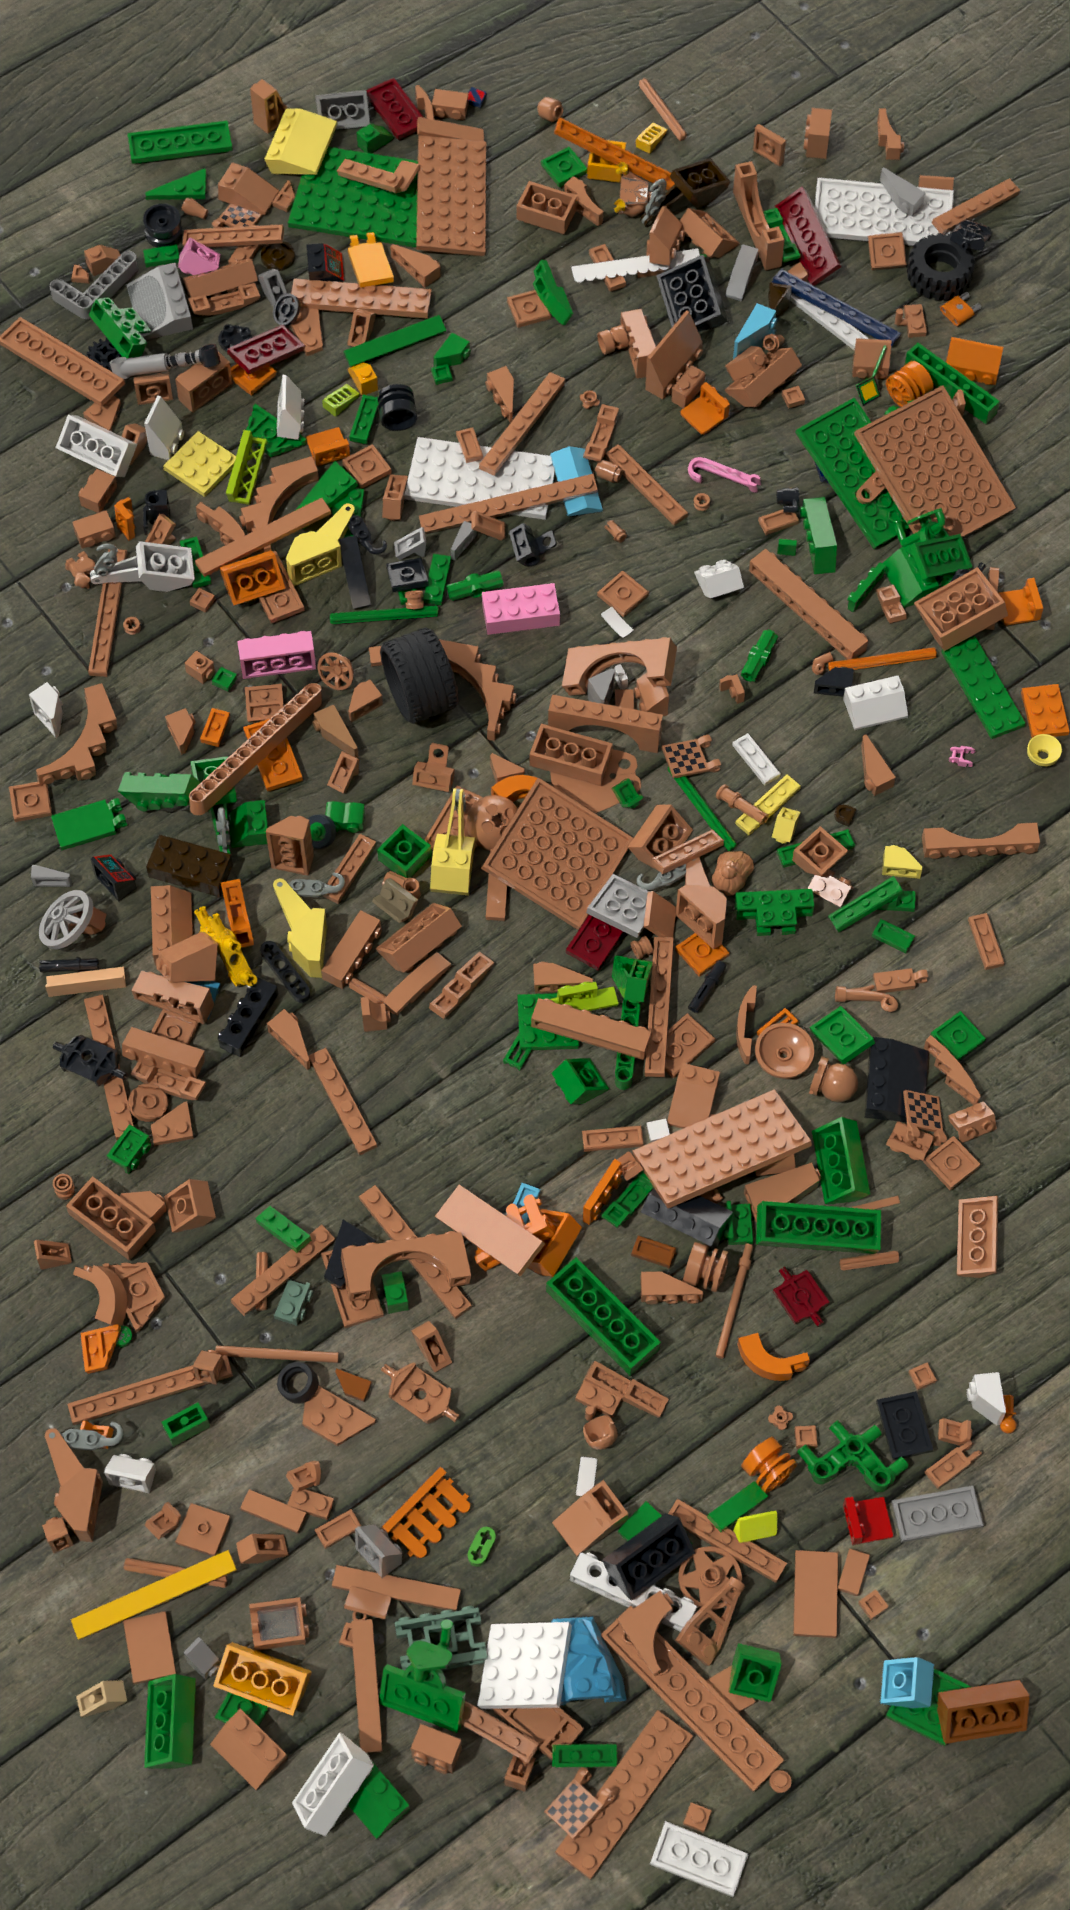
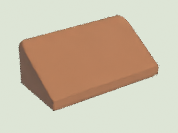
M408 161L400 162L394 173L403 176L404 182L396 193L407 190L420 169L419 164Z
M920 176L918 187L953 190L954 178Z
M351 1586L344 1608L385 1619L389 1611L391 1596Z

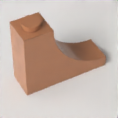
M661 1591L618 1619L619 1624L653 1676L661 1672L654 1654L656 1632L664 1618L673 1611L671 1605L674 1604L667 1593L663 1595Z

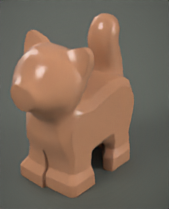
M83 551L78 554L80 559L77 562L73 558L66 560L65 569L70 571L73 577H75L74 584L76 586L89 589L91 579L88 576L94 570L95 562Z

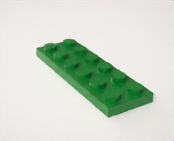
M228 120L127 133L132 164L232 151Z
M975 636L956 644L946 651L942 649L941 653L991 740L1025 727V721Z

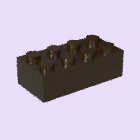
M159 834L146 869L149 878L220 897L222 894L221 883L227 881L233 862L231 854Z

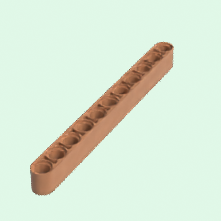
M316 683L306 685L189 794L191 813L194 815L205 814L322 704L321 686Z

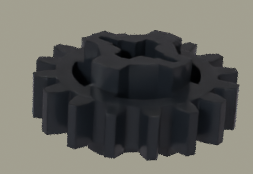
M108 338L105 341L99 339V343L93 342L94 347H88L87 357L112 372L110 361L122 357Z

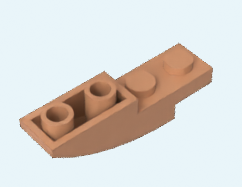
M201 502L196 506L198 519L203 523L206 522L215 531L219 532L220 540L224 545L245 536L239 524L221 507L213 511Z

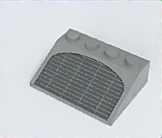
M175 263L158 266L126 285L133 309L151 330L150 333L141 334L145 340L193 330L191 315Z

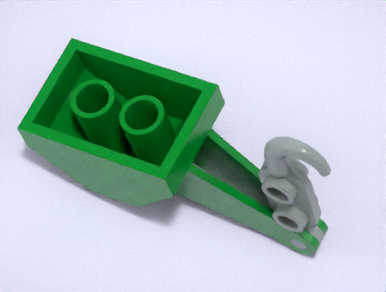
M228 756L190 761L192 775L198 781H204ZM235 786L213 805H222L218 809V821L215 819L213 806L209 809L219 851L230 854V838L226 805L237 802Z

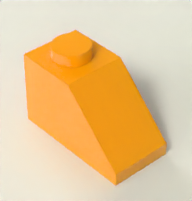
M363 362L348 368V372L362 396L363 394L367 395L378 391L377 376L370 364Z

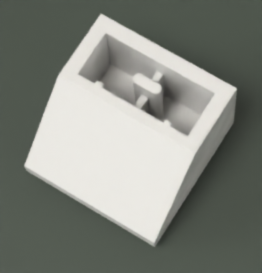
M720 560L713 566H702L698 571L694 572L704 595L708 598L744 588L739 567L727 560Z

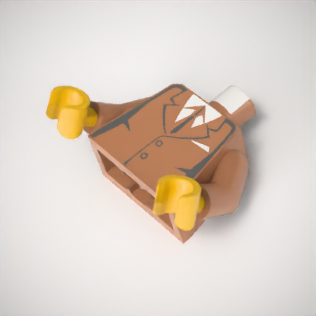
M625 162L619 163L617 166L620 168L616 170V174H623V176H621L620 199L614 202V205H617L614 210L616 213L619 212V214L634 217L645 212V207L651 199L652 192H648V182L628 170Z

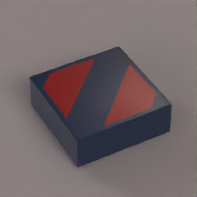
M471 87L468 92V103L481 108L487 97V92Z

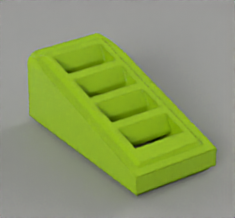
M346 384L322 400L323 408L336 417L359 397L360 393Z

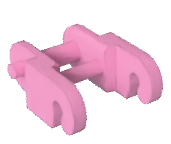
M967 746L950 748V751L953 752L952 757L949 758L950 762L957 763L958 766L966 767L967 764H969V767L973 766L971 761L963 759V754L969 751L973 754L975 752L974 748ZM956 753L960 754V758L956 757Z

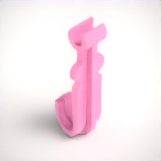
M694 458L688 466V473L691 479L698 483L702 482V478L694 470L701 468L745 485L752 492H757V485H761L760 477L756 474L748 475L706 458Z

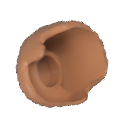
M607 1415L594 1418L583 1427L586 1442L596 1450L610 1447L617 1438L616 1426Z

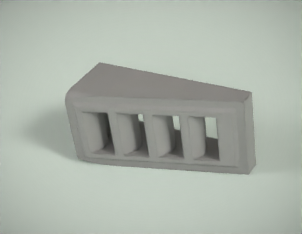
M466 521L462 523L451 548L452 560H456L476 537L477 531L472 529L471 523Z
M32 865L31 879L33 886H72L70 874Z

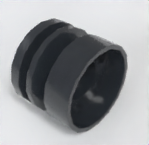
M393 384L379 391L377 400L381 424L385 429L402 431L416 423L418 418L414 394L409 386Z

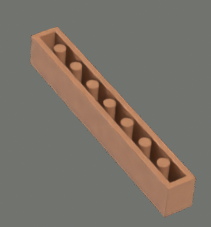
M764 549L750 560L749 571L847 660L855 659L867 650V637L863 633L858 632L851 622L846 621L839 611L829 606L824 598H820L814 589L808 587L798 575L791 572L786 564H782L774 553Z

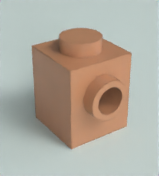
M195 651L184 663L186 673L202 684L210 680L215 673L213 661L198 651Z

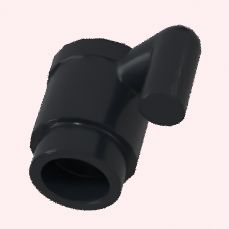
M782 488L777 490V504L792 505L783 506V513H798L800 510L799 488Z

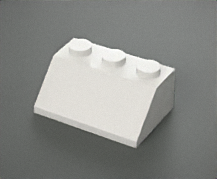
M287 375L282 376L278 397L277 437L298 439L299 432L303 433L304 422H301L304 417V399H301V390Z
M899 676L845 688L843 700L854 730L908 718L905 693Z

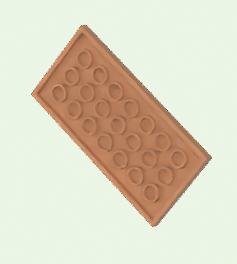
M419 135L418 164L420 169L417 172L416 250L484 256L486 142Z
M774 1089L633 1150V1156L641 1165L649 1181L669 1209L811 1147L812 1144L810 1138Z

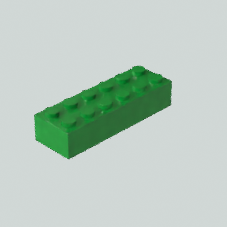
M762 1201L757 1205L756 1245L875 1254L881 1250V1210Z
M577 1257L546 1283V1292L629 1376L633 1375L660 1350L661 1342Z

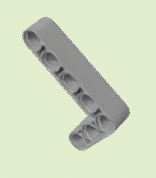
M132 251L122 253L84 293L63 280H53L50 283L52 299L83 319L91 318L89 313L95 299L111 298L137 272L136 254Z

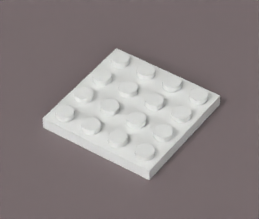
M569 1622L491 1624L487 1646L488 1659L485 1660L478 1706L481 1709L560 1708L572 1625Z

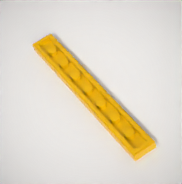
M229 1550L75 1617L71 1619V1623L78 1640H81L235 1572L237 1569Z

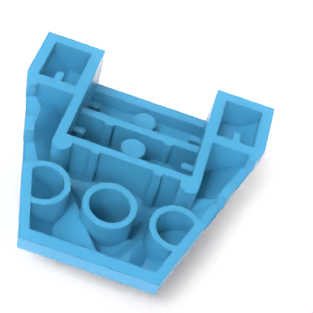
M594 1618L553 1619L551 1623L569 1622L572 1625L560 1705H565L570 1700L604 1698L605 1702L625 1701L626 1694L623 1677L605 1640L601 1636Z

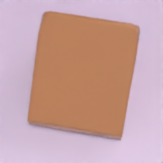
M801 263L796 264L788 271V273L807 282L808 273Z

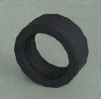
M302 1362L288 1364L281 1370L277 1380L278 1391L284 1398L294 1404H302L309 1401L315 1395L319 1384L318 1376L314 1370ZM297 1373H306L308 1376L306 1386L298 1393H290L288 1385L291 1378Z

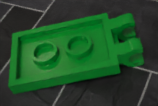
M119 798L111 800L108 804L104 799L52 815L51 819L61 851L115 835V829L126 827L127 822L124 814H119L115 818L113 816L114 812L122 811Z

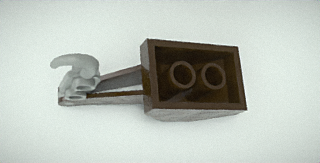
M711 158L674 169L670 179L675 184L666 193L667 182L664 179L657 180L651 186L650 191H653L651 199L646 205L645 214L642 215L640 221L645 227L654 224L662 206H665L671 213L689 203L696 209L708 206L728 188L731 181Z

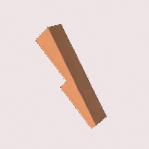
M597 1361L591 1364L584 1378L585 1381L621 1397L622 1401L658 1418L661 1416L668 1401V1398L634 1379L629 1380Z

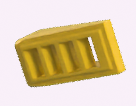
M652 123L637 137L636 147L650 154L667 133V129Z

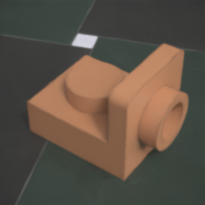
M737 674L733 676L728 675L720 679V691L729 689L731 697H735L737 704L744 702L745 691Z
M627 1152L616 1159L621 1162L622 1177L626 1181L643 1170L631 1152Z

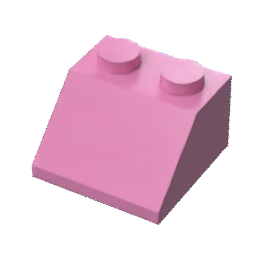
M189 238L180 253L178 267L182 272L192 275L217 270L220 254Z

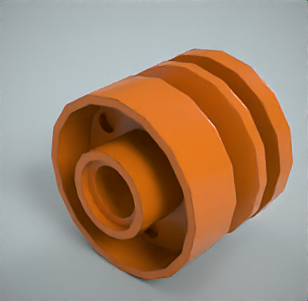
M910 361L900 371L895 372L886 379V387L894 402L902 407L908 401L918 399L933 390V381L928 371L920 363Z
M770 1437L758 1444L741 1465L750 1477L760 1473L756 1483L758 1485L764 1484L762 1490L765 1493L783 1484L798 1464L794 1459L789 1460L791 1456L789 1453L778 1456L783 1447L774 1437Z

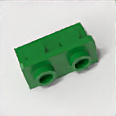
M129 1124L107 1154V1159L124 1168L125 1173L130 1174L132 1170L138 1167L143 1154L146 1155L151 1148L149 1135Z
M727 1201L724 1208L734 1212L724 1232V1238H728V1245L753 1244L750 1204L731 1205V1201Z

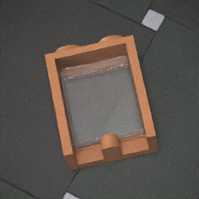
M300 1597L249 1604L254 1650L260 1651L300 1644L306 1645L305 1638L309 1637L308 1624H303V1617L307 1615L306 1606L301 1604Z

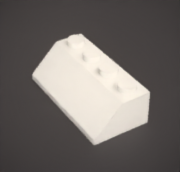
M339 1733L292 1802L304 1828L324 1836L334 1827L336 1820L342 1811L346 1809L347 1804L359 1790L361 1783L370 1774L374 1766L367 1753L342 1733Z

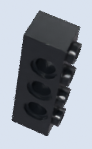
M257 977L255 985L252 984L253 986L247 987L245 997L240 998L235 1013H231L226 1028L222 1029L218 1035L220 1048L238 1057H241L279 995L276 985ZM254 999H261L259 1002H252ZM246 1014L251 1015L249 1018H243ZM235 1030H241L239 1034L233 1033Z

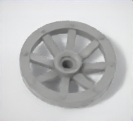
M73 890L55 900L44 914L40 923L39 938L41 942L50 949H61L74 942L84 932L92 917L93 901L91 897L81 890ZM83 900V904L74 906L77 902ZM83 911L81 918L75 917L73 913ZM71 922L77 924L75 928L71 932H69L68 925ZM61 927L64 937L57 940L59 928ZM52 931L51 940H50V939H49V934H50V932Z

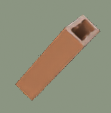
M809 1163L745 1185L744 1195L748 1204H750L756 1224L757 1205L762 1201L796 1203L817 1189L819 1180H821L818 1169H814L813 1164Z

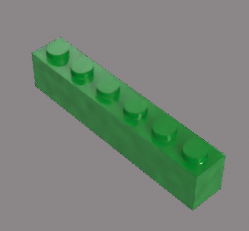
M920 343L914 345L906 353L905 365L910 361L920 363L930 374L933 387L937 389L944 386L951 399H953L958 390L962 389L966 403L965 410L980 421L987 424L997 414L1000 403L998 399Z

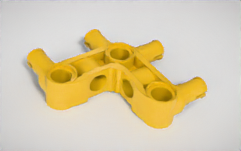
M200 907V911L196 909L194 913L201 924L199 933L206 932L218 943L217 952L220 954L233 984L236 987L240 985H255L257 977L249 967L241 951V944L237 941L233 932L224 927L218 913L213 914L212 918L211 916L209 917L206 907ZM235 954L236 958L233 962H231L230 958L232 955Z

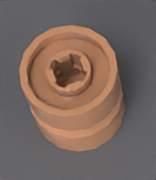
M622 325L611 328V331L604 330L597 333L598 343L603 354L614 352L615 348L620 350L628 347V337Z

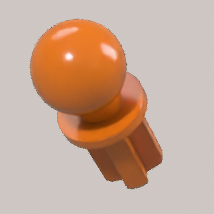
M1003 1395L1006 1413L1000 1423V1428L1004 1433L1009 1434L1014 1432L1017 1426L1016 1421L1012 1418V1415H1016V1412H1014L1013 1395Z

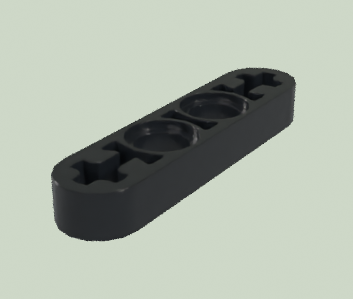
M264 942L260 947L263 959L295 1001L299 1003L308 1001L310 998L308 985L275 942ZM266 948H269L270 950L272 949L274 955L273 958L270 952H266ZM277 961L285 962L283 968H276L274 965ZM288 975H294L296 980L289 983L285 978ZM298 986L302 992H305V995H298L296 987Z

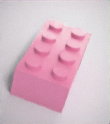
M554 583L482 592V606L487 635L560 626V612Z
M300 631L293 634L284 633L278 636H263L255 639L246 638L238 641L243 679L316 669L311 631Z

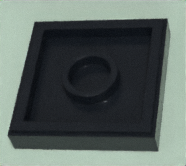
M421 557L386 564L393 592L429 586Z

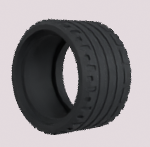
M425 627L382 644L380 657L384 674L395 703L407 722L414 724L456 708L459 697L455 677L445 650L437 635L431 629Z

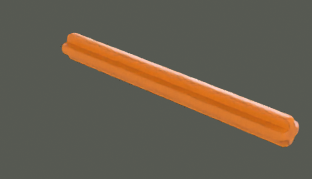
M926 648L834 661L828 663V669L830 671L835 667H847L855 670L936 658V649Z

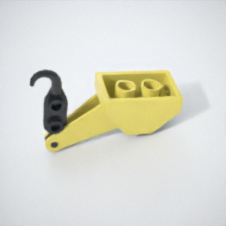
M344 504L317 532L302 533L294 538L286 557L287 574L293 586H296L342 567L339 539L344 538L348 528L353 536L357 535L358 543L364 546L371 554L378 555L385 552L387 543L383 540L382 548H374L371 542V533L363 519L355 515L352 504Z

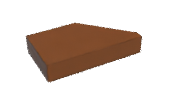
M336 1368L335 1373L344 1394L364 1402L372 1381Z

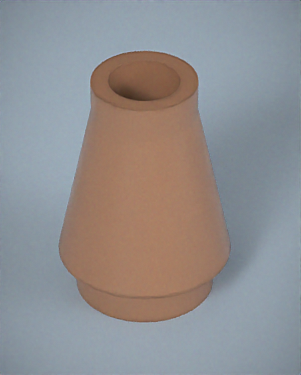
M186 198L181 210L187 215L205 219L208 214V210L192 198Z
M768 334L763 340L764 348L770 352L777 350L784 343L782 335Z

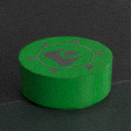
M121 1326L116 1346L126 1347L131 1343L133 1336L128 1327Z

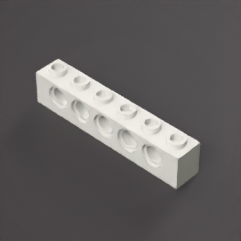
M580 1553L570 1574V1581L628 1608L630 1606L633 1608L637 1607L659 1591L663 1595L667 1593L673 1601V1605L678 1608V1612L668 1614L661 1623L680 1632L686 1622L696 1612L697 1606L694 1605L691 1599L686 1597L681 1599L675 1596L673 1591L663 1588V1590L655 1587V1584L634 1600H629L618 1586L610 1585L609 1581L611 1578L603 1562L597 1560L598 1558L591 1553ZM594 1569L599 1570L601 1575L599 1577H592L590 1571Z

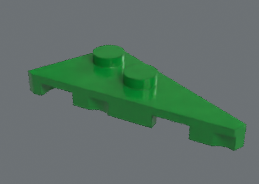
M201 169L145 193L146 200L206 199V169Z

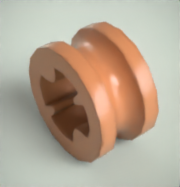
M699 493L694 497V507L697 510L705 511L709 508L710 498L707 494ZM701 500H704L705 503L703 502V504H699V501L701 502Z
M128 617L123 623L126 633L130 635L137 634L141 629L139 620L135 617ZM131 623H135L136 627H133V629H129V624L132 625Z

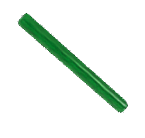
M424 606L419 609L396 608L331 613L330 623L340 624L438 616L439 613L438 606Z
M686 776L674 778L710 828L724 840L725 848L728 851L734 850L737 845L688 778Z

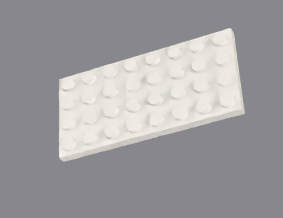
M818 178L815 210L827 236L830 238L868 241V235L903 232L904 245H914L923 237L927 238L930 234L937 235L940 233L932 224V220L952 209L953 190L917 187L925 192L924 204L913 216H910L897 208L882 184Z
M418 437L404 497L406 500L457 507L552 484L555 470L551 456L513 451L496 475L493 476L479 469V464L482 460L466 463L459 443ZM480 446L483 458L490 451L491 447ZM548 505L509 515L546 520Z

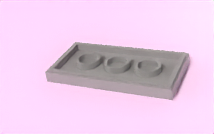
M974 1486L897 1499L891 1502L901 1543L983 1528L984 1526Z

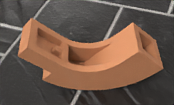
M84 1265V1268L75 1267L73 1275L92 1282L99 1292V1306L95 1319L110 1325L118 1324L122 1326L126 1315L127 1296L124 1285L117 1274L104 1266L94 1265L92 1267Z

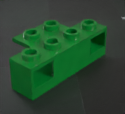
M110 297L95 299L89 313L91 319L122 357L127 359L141 357L147 345L146 340L141 334L150 333V328L133 308L118 309Z
M812 889L736 892L735 895L736 920L755 919L757 936H770V926H781L782 935L795 934L796 917L813 915L814 899Z

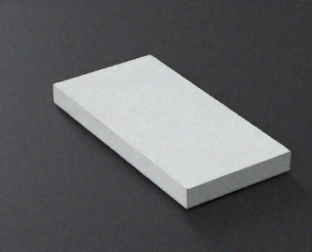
M665 1821L650 1865L733 1897L748 1853Z

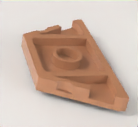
M147 1262L136 1264L122 1263V1265L103 1264L104 1267L114 1271L122 1281L127 1296L126 1313L136 1333L139 1332L165 1300L157 1280Z
M318 1386L315 1395L305 1402L303 1426L336 1446L343 1444L348 1438L358 1435L361 1430L376 1423V1419L320 1386Z

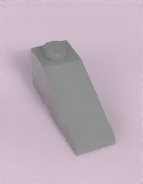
M882 168L880 182L897 208L913 216L924 204L925 192L886 168Z

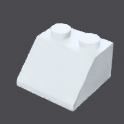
M46 682L30 693L29 697L34 714L57 738L61 728L63 716L61 706L63 704L59 699L60 693L56 687H51Z
M999 1372L974 1375L972 1382L969 1383V1389H967L968 1401L972 1402V1408L995 1425H1000L1006 1410Z
M120 1454V1456L113 1455L104 1473L109 1485L150 1493L156 1468L151 1460L145 1458L135 1460L129 1455Z

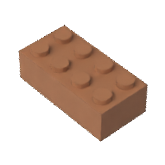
M541 724L530 752V766L601 786L612 756L613 743Z
M93 1176L66 1205L71 1217L129 1261L156 1232L154 1222Z

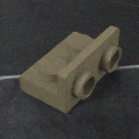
M391 878L385 880L380 894L374 897L372 902L394 920L402 923L412 916L418 899Z

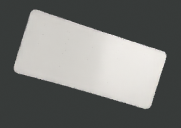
M610 607L601 614L606 622L622 638L633 631L613 607Z

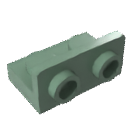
M288 1280L274 1318L298 1326L299 1321H303L305 1317L306 1303L310 1302L313 1297L314 1291L312 1290L311 1283L306 1282V1285Z

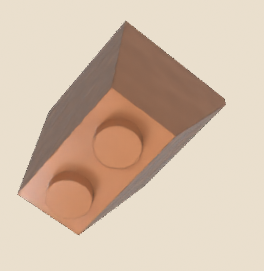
M200 932L159 951V958L156 959V968L169 982L215 981L218 943L206 932Z

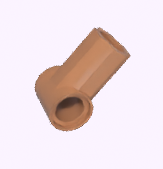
M392 871L387 872L382 886L385 880L391 878L415 898H420V886L416 879H407Z

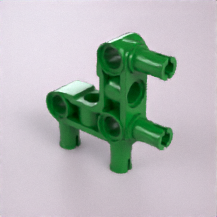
M837 1420L829 1429L840 1441L839 1445L821 1458H817L807 1444L797 1451L808 1465L807 1468L812 1475L813 1481L819 1485L833 1480L837 1477L838 1472L846 1466L852 1465L864 1476V1481L874 1491L884 1492L889 1485L895 1482V1477L909 1467L903 1457H900L890 1466L886 1467L869 1448L868 1445L882 1435L876 1425H873L862 1435L850 1434L840 1421ZM856 1445L859 1451L853 1452L849 1449V1446ZM823 1469L827 1475L820 1476L816 1471ZM882 1477L886 1483L879 1484L875 1478Z

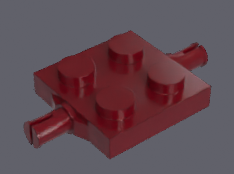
M785 1266L779 1269L778 1272L784 1278V1282L773 1289V1294L793 1323L796 1325L804 1319L811 1318L816 1327L821 1326L824 1321H822L818 1312L829 1305V1300L808 1270L791 1276Z

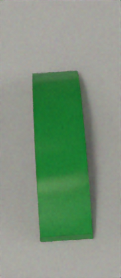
M774 208L763 211L769 228L779 227L783 235L782 261L786 262L800 258L801 255L795 243H791L783 226V219L778 209Z
M643 1170L637 1174L634 1181L616 1202H612L601 1216L616 1228H619L639 1208L654 1189Z

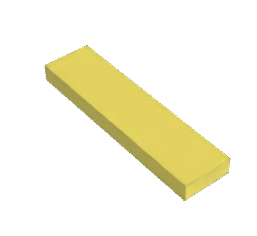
M786 775L762 796L754 806L767 813L770 817L800 790L801 785L789 775ZM745 813L735 822L748 835L761 825Z

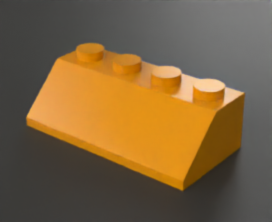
M232 1642L226 1646L213 1686L293 1716L306 1691L312 1671Z

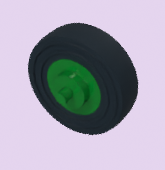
M322 814L309 817L313 848L321 849L331 845L336 837V827L332 819Z

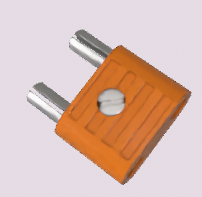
M968 292L954 297L940 307L941 312L955 326H959L974 316V312L981 308L979 303L970 307L964 302V300L970 297Z

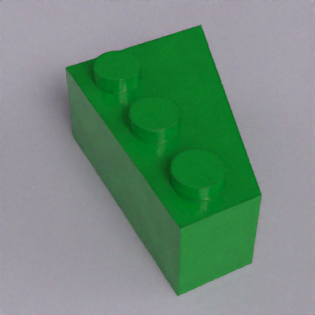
M615 955L611 977L624 999L631 1003L644 1002L650 983L653 962Z

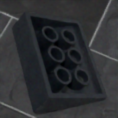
M703 254L657 275L671 327L676 324L686 310L690 312L698 332L713 329L728 322L711 262Z
M873 1037L875 1044L869 1047L864 1118L907 1122L903 1091L909 1090L926 1094L928 1051L894 1039Z

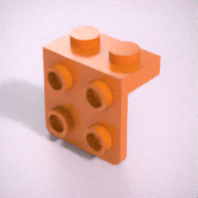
M706 382L701 385L700 397L684 407L680 414L700 434H705L729 417L730 404L713 386Z

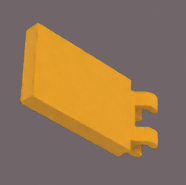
M367 233V243L359 244L357 235L350 236L351 247L348 248V255L360 288L394 282V276L382 243H376L374 233Z

